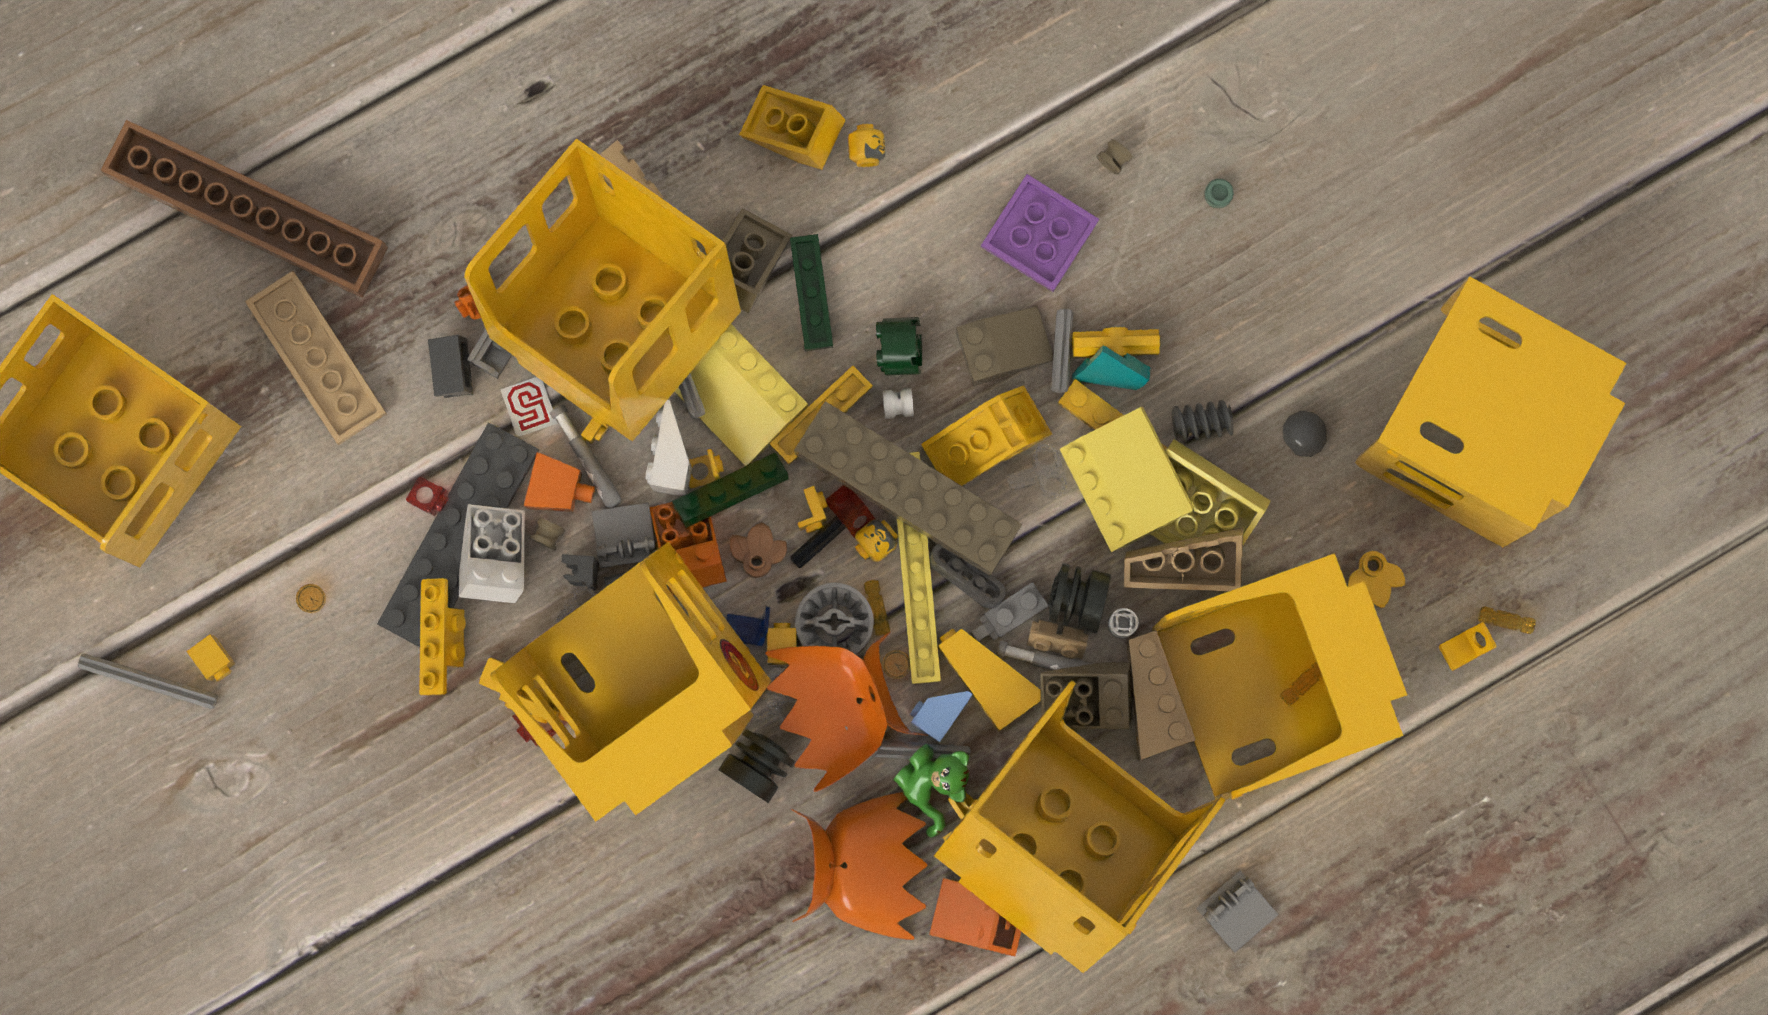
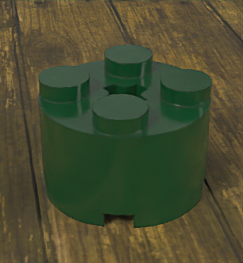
M919 317L883 318L882 322H876L877 339H880L881 350L876 352L877 367H880L881 372H884L886 376L921 374L918 366H922V334H916V326H921Z

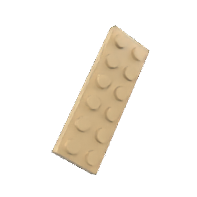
M291 271L245 301L338 445L387 414L294 271Z

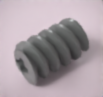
M1223 400L1218 402L1217 409L1213 402L1207 403L1206 410H1204L1201 403H1197L1194 412L1189 404L1184 406L1183 413H1181L1178 406L1173 407L1172 424L1175 440H1177L1178 434H1181L1184 442L1188 441L1189 433H1192L1195 439L1199 440L1201 431H1204L1207 439H1209L1212 430L1216 431L1218 437H1222L1223 428L1227 429L1230 436L1233 435L1234 426L1230 404L1227 407Z

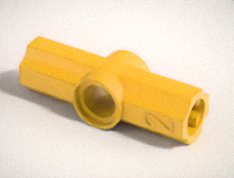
M1125 327L1105 328L1102 331L1072 332L1073 358L1093 357L1103 345L1122 357L1127 353L1131 356L1159 355V329L1128 330Z

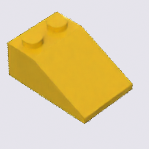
M762 85L739 135L793 161L822 170L845 123V119L830 104Z

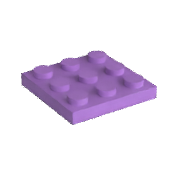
M1026 174L981 244V248L1054 292L1097 225L1099 218Z

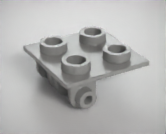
M649 502L592 511L597 544L596 551L600 568L641 562L656 551Z
M1241 870L1196 908L1234 953L1279 915L1254 887V883Z

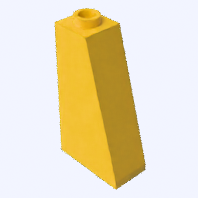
M951 629L939 638L942 643L938 645V649L969 692L973 694L972 696L998 732L1041 702V690L963 629L957 632Z

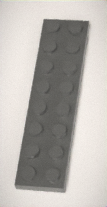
M488 422L377 625L420 647L421 580L448 579V608L455 606L459 598V568L468 504L508 509L532 466L536 453L540 451L538 448Z

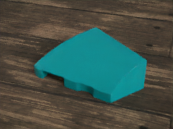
M1103 345L1091 359L1086 358L1072 374V379L1080 382L1138 390L1150 380L1151 367L1128 353L1122 357Z

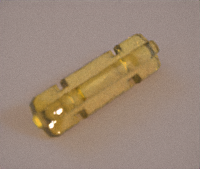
M869 580L864 582L865 594H868L869 598H867V601L873 613L875 635L884 636L890 632L889 622L885 619L887 614L883 597L879 594L881 591L879 581Z
M1486 606L1481 607L1478 615V621L1487 624L1492 622L1495 626L1515 631L1520 629V632L1527 634L1533 633L1536 625L1534 618L1526 616L1521 618V615L1502 610L1494 611V608Z
M1317 661L1311 665V669H1307L1291 684V688L1288 687L1281 693L1280 697L1287 705H1293L1299 699V695H1304L1319 681V677H1322Z

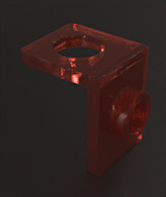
M418 477L406 501L424 512L435 516L437 511L441 512L446 505L448 491L444 487L437 486L423 477ZM422 487H428L433 492V498L428 503H420L417 499V492Z
M844 485L825 499L827 506L841 520L854 538L857 531L875 519L864 502ZM859 516H866L864 525L859 528L853 527L854 521Z
M514 714L512 717L520 726L516 731L526 742L532 740L539 747L516 714ZM553 728L547 731L551 737L556 734Z

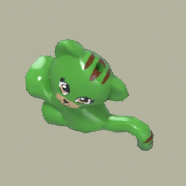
M926 743L909 759L910 763L903 767L893 780L900 786L911 804L919 807L925 815L934 820V824L926 830L927 836L933 838L942 832L945 827L943 813L929 803L932 787L940 794L949 795L956 802H964L966 798L965 787L969 778L967 767L969 755L960 750L952 754H941L935 761H931L934 755L933 748Z

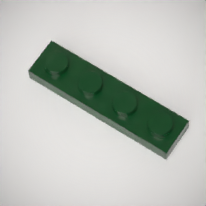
M818 234L791 237L790 244L805 351L833 348Z
M774 452L677 498L672 503L685 528L788 480L789 476Z

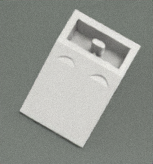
M667 400L664 406L657 412L656 423L660 427L659 435L654 434L652 438L651 451L655 455L654 462L648 463L645 479L648 480L647 483L655 492L684 496L688 494L692 467L670 400Z
M468 504L459 568V597L516 603L524 591L525 511Z

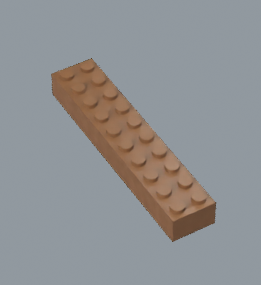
M128 120L125 121L100 170L108 178L361 298L364 297L388 249L387 245L376 237Z

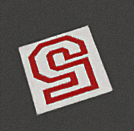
M538 377L500 389L517 437L557 424V420L553 419L550 415L553 408L544 383Z

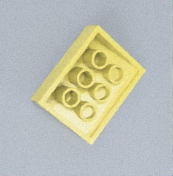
M730 324L690 372L705 408V415L699 417L700 420L744 466L752 463L770 446L769 443L808 408V403L732 324ZM678 387L674 392L684 402V399Z
M1143 407L1059 449L1111 552L1124 548L1195 510Z
M1173 439L1165 452L1195 510L1154 531L1151 535L1166 544L1243 528L1244 545L1271 501Z

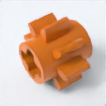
M466 285L457 293L459 300L454 303L463 318L469 315L473 320L480 319L479 311L469 287Z

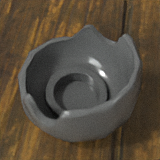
M1298 411L1290 415L1283 425L1284 442L1295 455L1312 457L1321 452L1327 442L1326 426L1317 414L1308 411Z

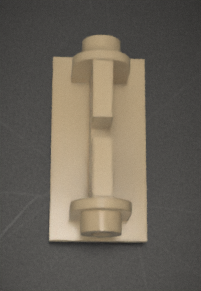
M1040 619L1038 622L1032 621L1027 646H1032L1042 652L1052 651L1060 653L1064 657L1071 659H1083L1089 634L1084 633V630L1064 626L1062 635L1056 634L1058 624Z

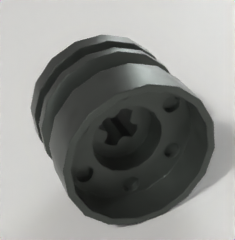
M1062 563L1061 569L1054 578L1048 603L1049 622L1056 623L1059 611L1065 612L1064 626L1069 624L1074 614L1078 615V629L1097 633L1106 602L1111 574L1092 570L1087 582L1081 581V567L1077 566L1074 577L1068 578L1070 564Z
M745 728L742 735L752 743L747 747L737 741L735 745L744 755L742 758H738L728 754L718 770L769 803L779 788L770 779L771 775L774 773L786 778L788 774L777 766L780 762H783L792 768L796 762L791 759L780 745L763 734L751 732Z

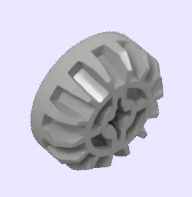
M827 583L814 588L802 599L796 612V632L803 646L842 647L857 655L867 646L873 633V613L868 601L858 590L846 584ZM833 604V609L825 612L822 617H816L823 607ZM837 604L849 609L853 617H846L842 611L837 609ZM832 616H837L838 621H843V625H838L837 630H832L831 625H826L827 621H831ZM815 629H823L827 635L832 636V644L823 641ZM846 629H854L852 635L846 641L837 644V636L844 634Z

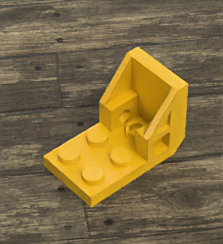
M1023 385L986 401L921 445L935 469L963 487L995 465L1018 455L1053 434Z

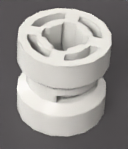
M904 388L898 393L892 390H883L885 419H892L899 414H902L904 417L914 416L911 388Z
M1117 609L1108 620V629L1116 638H1128L1138 628V617L1131 609Z

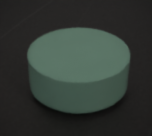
M1224 179L1212 180L1204 192L1206 202L1211 207L1218 209L1229 205L1234 195L1232 185Z

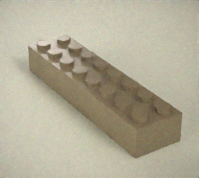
M826 401L794 449L796 456L989 576L992 575L1022 526V523Z

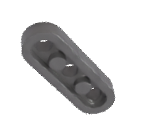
M939 544L933 548L929 554L931 567L985 608H996L1003 601L1006 591L1004 585L992 575L985 574ZM939 558L944 559L946 563H943ZM962 576H966L969 579V581L964 579ZM985 593L990 594L992 598L985 595Z

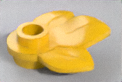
M1369 551L1362 555L1358 563L1359 569L1354 571L1348 580V587L1365 581L1373 604L1379 608H1384L1388 603L1391 587L1405 586V577L1402 570L1397 565L1388 563L1385 556L1377 551ZM1373 560L1377 563L1376 571H1371L1368 568L1369 561Z

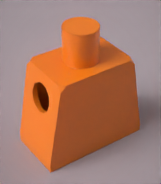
M537 452L524 506L530 510L573 512L576 500L592 503L595 486L580 483L582 477L581 470Z

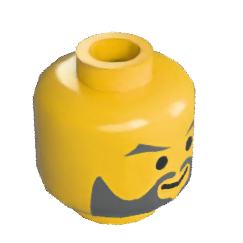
M873 124L857 125V130L848 135L849 159L855 162L858 167H874L879 165V161L885 157L884 133L874 129Z
M873 519L856 532L855 539L858 544L854 548L864 560L870 557L873 561L879 562L896 549L897 543L895 540L898 536L885 520L880 522Z

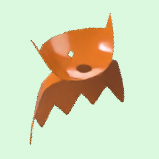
M890 632L869 647L864 659H861L846 648L832 646L786 647L765 652L771 658L789 664L768 685L767 690L797 699L795 705L779 726L780 729L811 739L807 748L794 764L795 768L827 771L814 788V792L837 782L874 754L882 744L887 726L906 734L928 736L923 733L911 732L902 722L891 699L879 655V645ZM858 697L864 699L861 704L856 702Z
M903 792L874 798L847 808L835 816L826 830L811 817L791 809L805 817L812 831L815 865L812 901L808 911L792 922L811 915L825 902L839 919L851 925L888 937L906 940L914 939V936L900 926L898 922L925 909L927 905L911 895L902 886L925 869L927 863L908 850L902 843L924 827L926 823L897 809L901 803L907 800ZM844 862L847 863V868L845 869L840 866Z

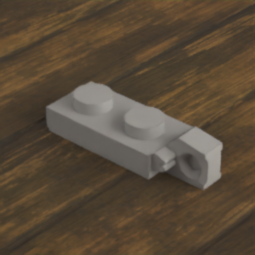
M1032 582L1001 602L996 608H992L984 613V616L979 618L982 625L973 630L971 635L978 642L988 635L993 640L998 637L1001 638L1046 609L1048 604Z

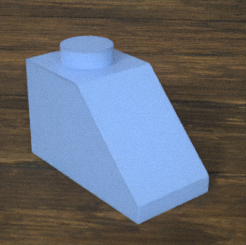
M965 691L927 698L925 703L919 700L910 713L914 718L911 724L940 743L973 694Z

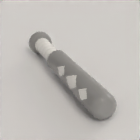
M560 405L550 412V415L553 419L558 420L563 431L568 436L570 446L577 455L605 506L608 508L617 506L621 502V496L584 438L578 434L566 414V406Z
M1000 641L997 651L999 658L1008 656L1050 670L1094 664L1037 650L1033 652L1011 647L1005 641Z

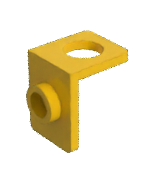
M712 449L707 450V455L689 459L692 468L698 463L705 464L708 468V475L702 480L695 479L691 473L689 482L691 489L707 485L721 478L720 472H724L723 463L720 455L715 456Z
M1483 622L1439 645V649L1452 671L1497 647ZM1476 632L1484 636L1486 641L1485 647L1477 642Z

